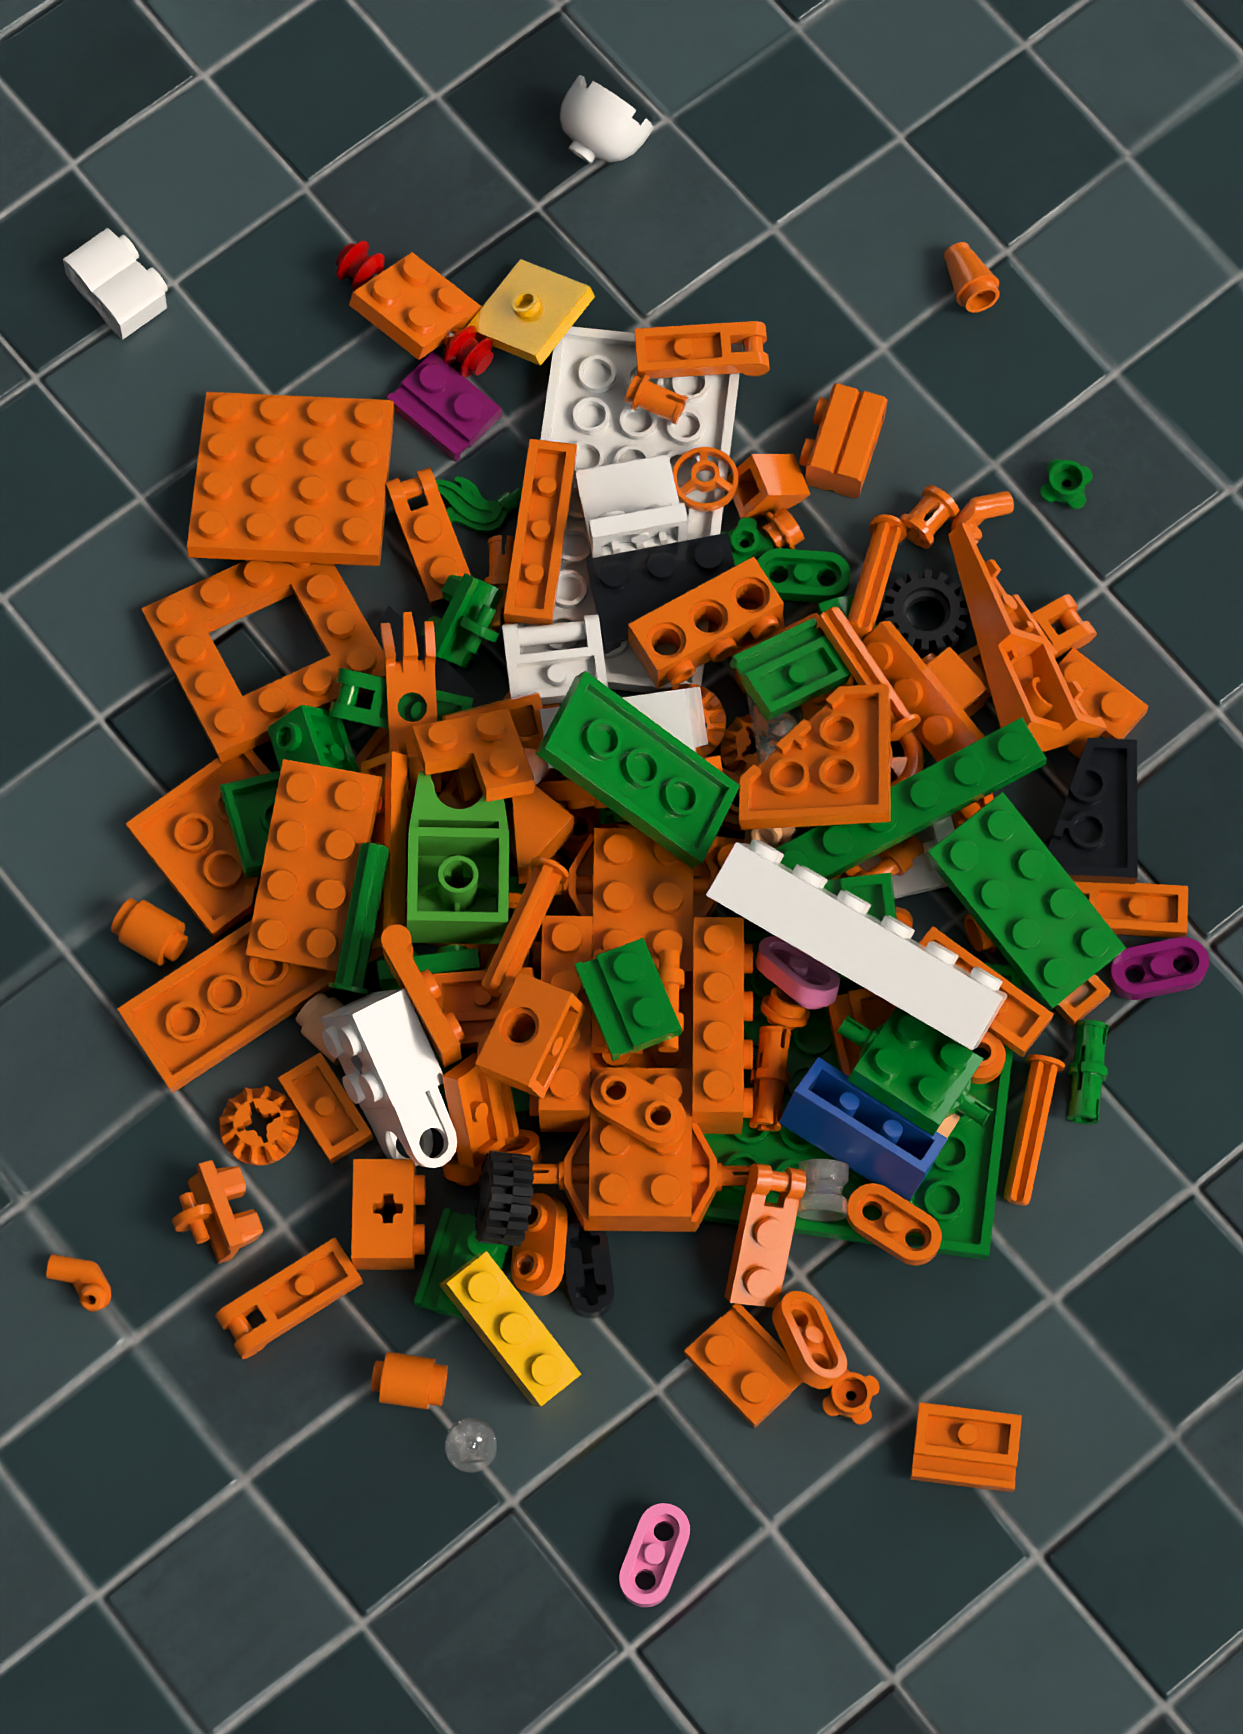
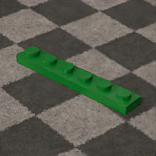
M1021 717L892 786L891 822L817 826L776 848L784 854L780 863L794 870L797 864L803 865L828 880L833 879L1046 764V757Z

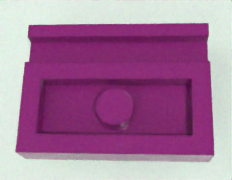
M433 351L401 382V386L394 393L390 392L386 396L387 400L394 401L396 413L455 462L461 458L460 454L467 447L471 448L502 417V408L465 377L461 376L453 367L446 364Z

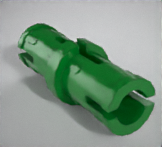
M1080 1020L1076 1025L1074 1062L1068 1066V1077L1072 1079L1067 1119L1073 1123L1084 1125L1099 1123L1102 1082L1107 1081L1108 1068L1104 1066V1057L1109 1025H1105L1106 1023L1101 1021Z

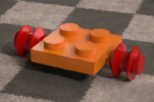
M368 242L350 243L342 249L336 259V265L338 266L336 276L339 280H345L350 276L353 278V293L349 306L418 360L441 344H444L446 346L444 362L449 365L457 361L461 363V376L465 378L472 374L478 376L487 369L494 357V354L491 352L493 341L490 338H486L478 342L475 339L477 328L475 326L467 327L482 306L413 252L384 270L385 256L382 253H376L370 257L368 255Z

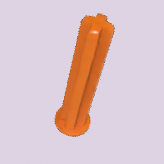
M882 514L875 516L869 525V532L872 537L847 619L862 640L874 629L898 543L902 542L907 534L905 523L892 515Z
M835 606L823 612L817 618V623L858 685L889 684L891 694V741L909 733L920 723L921 718L919 715H910L840 608Z
M535 857L530 863L531 876L481 983L482 989L494 998L501 997L505 988L514 983L559 884L565 883L568 879V871L554 860L545 857Z
M1030 1054L1025 1057V1063L1030 1066L1003 1193L1004 1201L1015 1205H1028L1031 1199L1057 1072L1063 1071L1065 1063L1061 1060L1038 1054Z

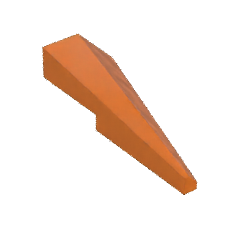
M960 523L948 536L1000 728L1022 717L1043 752L1099 736L1107 729L1105 722L1101 717L1093 718L1089 716L1078 700L1084 692L1078 682H1066L1055 659L1058 654L1019 595L1010 596L996 578L1001 569L994 559L985 562L973 538L976 533L973 527Z

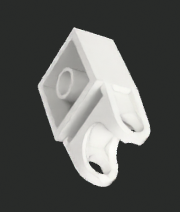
M396 989L372 992L321 1017L320 1019L325 1028L322 1031L324 1044L334 1058L338 1057L346 1074L342 1079L344 1088L349 1098L355 1104L359 1103L388 1159H412L416 1166L420 1165L421 1167L428 1168L440 1167L449 1162L456 1152L457 1137L438 1089V1085L443 1083V1072L406 990ZM431 1128L438 1130L444 1140L443 1150L434 1158H429L433 1148ZM397 1138L410 1158H405L398 1152L396 1148Z

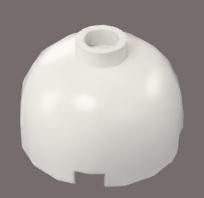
M579 75L561 104L560 121L562 129L573 141L569 149L590 164H592L595 158L607 162H617L633 155L644 144L654 129L651 122L645 119L640 126L632 118L636 109L594 81L586 88L585 77Z

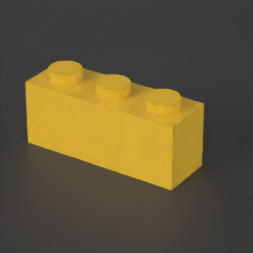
M487 1251L478 1253L439 1284L532 1406H543L581 1375L580 1371Z

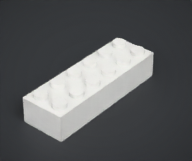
M755 839L751 841L750 845L740 842L735 843L706 896L970 1050H974L979 1046L1008 996L999 990L1003 983L1002 980L978 966L974 967L971 973L955 964L959 955L935 941H929L926 947L911 939L915 930L890 915H885L882 921L869 915L867 912L871 904L849 891L840 890L837 896L826 890L824 886L828 879L815 871L798 864L794 870L780 863L784 854L770 845Z

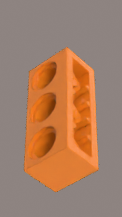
M752 557L629 623L628 643L657 689L668 683L678 685L689 679L696 672L697 667L710 660L714 663L721 662L730 657L738 649V645L753 637L755 640H760L776 631L780 625L779 623L782 622L784 602L755 557ZM751 598L757 600L761 606L755 610H746L738 603L743 599ZM703 621H712L718 624L720 628L715 632L706 633L699 630L696 626ZM669 643L677 647L678 651L672 655H661L654 648L660 644Z

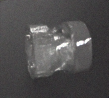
M811 1159L800 1162L799 1169H803L806 1172V1189L799 1201L797 1216L814 1221H837L847 1218L848 1200L841 1193L843 1192V1187L848 1183L849 1165L830 1159Z

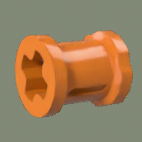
M934 485L926 486L921 494L922 499L909 514L904 513L899 517L907 527L906 538L924 549L931 547L934 543L933 536L947 520L955 519L959 514V508L955 501L945 491ZM928 513H932V516L925 521V516Z

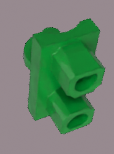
M464 573L463 577L456 575L448 576L441 591L443 598L449 601L450 604L443 618L433 615L427 621H433L436 657L466 668L483 638L496 643L500 636V633L490 628L489 625L496 613L495 608L504 591L490 583ZM423 627V629H422V631H421V633H420V635H421V637H422L423 639H424V627Z

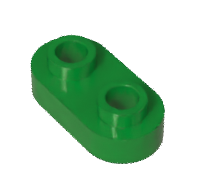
M775 548L766 551L757 560L782 600L822 603L834 598L843 597L849 589L851 578L849 564L842 556L833 552ZM774 573H781L787 579L782 583H776L770 579V576ZM828 576L834 580V583L830 586H823L818 582V579Z

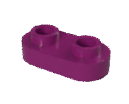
M1178 937L1126 948L1114 958L1109 971V980L1115 992L1129 1000H1140L1192 989L1199 985L1205 977L1209 967L1208 953L1201 943L1188 937ZM1177 960L1185 961L1188 963L1190 971L1180 973L1174 968L1173 963ZM1129 970H1135L1141 974L1142 981L1132 983L1126 978L1125 973Z

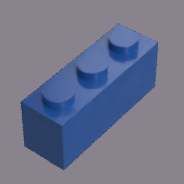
M818 1057L795 1089L779 1123L871 1182L883 1185L905 1200L910 1201L929 1173L948 1138L937 1131L932 1136L849 1082L848 1075Z

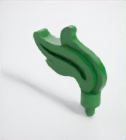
M455 477L454 481L456 484L447 480H436L441 498L450 506L446 511L451 524L458 523L479 533H492L499 530L505 523L507 515L518 506L517 500L521 498L522 488H517L511 494L508 491L504 492L496 500H485L476 485L466 478Z

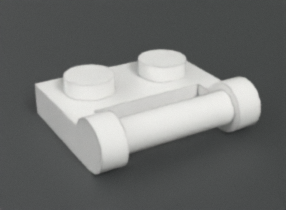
M598 614L584 615L583 621L517 628L516 623L502 625L511 698L537 692L540 694L542 705L562 703L574 678L584 671H587L608 687ZM578 640H586L587 647L520 654V647Z

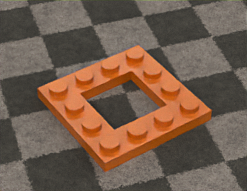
M245 560L141 608L150 630L221 763L270 741L268 727L300 705L329 710L331 701L336 702L340 683L336 682L339 668L386 678L384 652L335 564ZM294 594L328 657L242 696L209 633ZM359 688L357 700L373 693V691Z

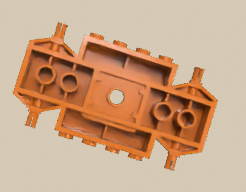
M594 828V834H589L569 868L567 881L559 884L555 895H564V901L570 902L576 916H545L542 921V942H533L532 969L541 972L542 981L573 993L583 1003L586 1010L544 1098L540 1099L530 1094V1116H539L540 1132L579 1133L566 1154L564 1161H559V1164H533L534 1180L532 1184H559V1190L565 1191L584 1231L696 1232L716 1192L722 1191V1186H746L752 1166H722V1163H717V1159L703 1134H742L743 1118H753V1088H744V1070L753 1069V1039H744V1021H753V991H744V973H753V944H744V917H711L718 902L706 896L718 875V870L709 853H707L702 864L692 869L637 828ZM644 938L656 969L659 968L661 950H678L680 952V969L685 972L684 988L679 990V1012L684 1015V1031L682 1035H679L678 1051L661 1052L658 1050V1044L643 1049V1054L626 1053L612 1061L609 1053H592V1010L576 974L574 964L592 960L594 950H612ZM622 1068L675 1097L682 1104L686 1113V1128L683 1136L676 1144L670 1147L654 1148L603 1120L595 1113L591 1104L590 1092L594 1079L607 1069ZM612 1086L607 1090L606 1094L609 1098L618 1100L624 1097L626 1091L621 1086ZM657 1111L652 1114L651 1120L656 1125H664L668 1123L670 1116L664 1111Z

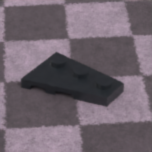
M723 533L587 559L586 569L596 613L599 615L605 653L608 654L619 648L621 642L628 639L629 623L735 567L728 534Z
M1087 739L1048 850L1074 882L1135 884L1137 881V740Z

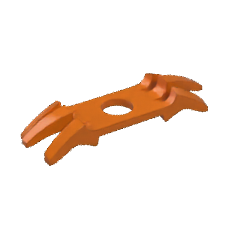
M403 612L402 661H395L396 653L390 623H380L384 652V671L386 674L388 752L393 751L407 755L411 801L413 803L419 771H423L413 742V726L437 722L436 647L433 621H425L424 660H418V647L412 612ZM407 693L420 695L426 703L425 715L416 722L404 720L398 712V702ZM441 772L431 774L435 792H441Z

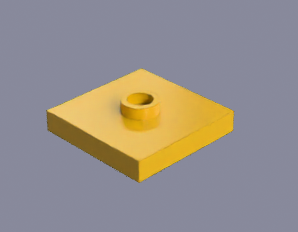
M520 259L467 327L475 326L477 328L476 340L482 341L490 338L493 341L494 347L541 366L594 299L595 295L588 285Z

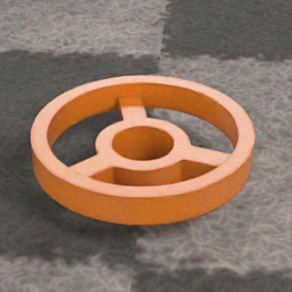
M712 447L691 449L684 453L673 467L672 473L678 499L685 506L693 510L708 512L720 509L732 500L737 491V467L730 456L719 449ZM707 455L717 457L729 466L733 474V485L720 476L718 466L714 462L709 461ZM699 456L700 461L692 467L691 479L679 489L677 484L679 469L689 459ZM706 470L710 471L714 478L708 482H703L696 475ZM718 488L727 492V495L722 499L712 503H699L686 497L687 494L695 489L701 492H710Z

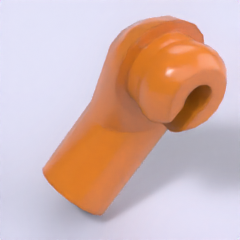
M1008 491L973 497L952 521L951 531L960 523L970 525L976 532L973 538L977 544L982 538V532L978 526L985 519L1008 515L1013 512L1014 501L1012 495Z

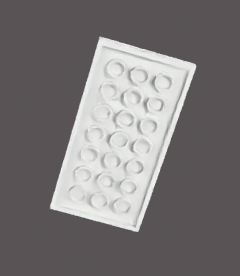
M572 326L553 349L540 440L577 444V458L552 624L583 621L584 615L597 614L586 569V560L593 558L576 483V472L578 470L661 455L669 457L673 471L675 463L684 453L698 447L716 448L730 456L740 373L650 379V382L688 397L683 413L675 425L671 421L638 407L636 411L632 410V404L624 401L633 377L637 375L634 333ZM731 344V352H743V345ZM707 455L708 460L718 466L720 476L727 481L729 466L721 459ZM699 456L689 459L679 469L677 474L679 489L691 479L692 467L700 461ZM706 470L696 475L703 482H708L714 478V475ZM715 488L710 492H701L695 489L687 494L686 497L699 503H712L722 499L725 496V491ZM685 506L688 517L687 540L720 534L724 507L714 511L703 512ZM709 621L700 622L696 627L708 633ZM516 623L517 628L539 626L532 624ZM628 639L621 642L619 648L608 654L605 653L602 640L609 689L651 694L664 692L670 687L675 686L668 683L657 689L630 647ZM586 640L526 646L520 647V654L587 647ZM663 643L654 648L661 655H672L678 651L677 647L669 643ZM704 664L697 667L696 672L680 684L690 683L702 686Z

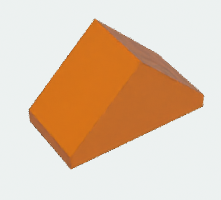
M536 785L534 793L512 797L519 884L528 882L532 873L530 863L533 858L545 857L551 859L574 833V816Z

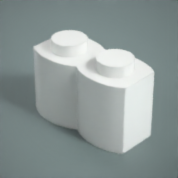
M106 228L65 257L63 263L66 275L72 284L95 307L107 325L123 340L167 309L165 292L168 288L163 278L154 268L151 267L146 270L136 261L139 258V254L125 235H121L118 238L109 228Z

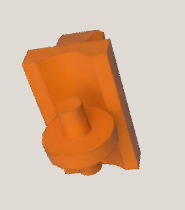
M213 1160L199 1163L197 1165L198 1173L187 1181L191 1192L179 1196L183 1211L172 1219V1223L177 1232L191 1230L196 1244L209 1240L217 1263L220 1264L232 1260L240 1248L258 1240L263 1233V1227L254 1209L237 1214L232 1213L228 1201L240 1198L246 1192V1182L240 1167L232 1166L216 1169Z

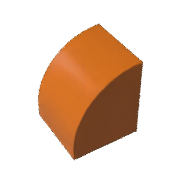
M751 454L737 467L738 488L733 500L740 518H764L767 512L775 514L782 508L789 509L811 495L794 454ZM732 473L727 476V482L733 485Z

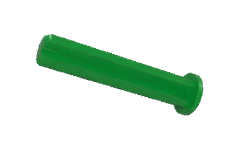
M367 842L362 843L360 846L335 983L329 982L328 987L368 994L369 989H365L364 985L390 853L389 848L384 845Z

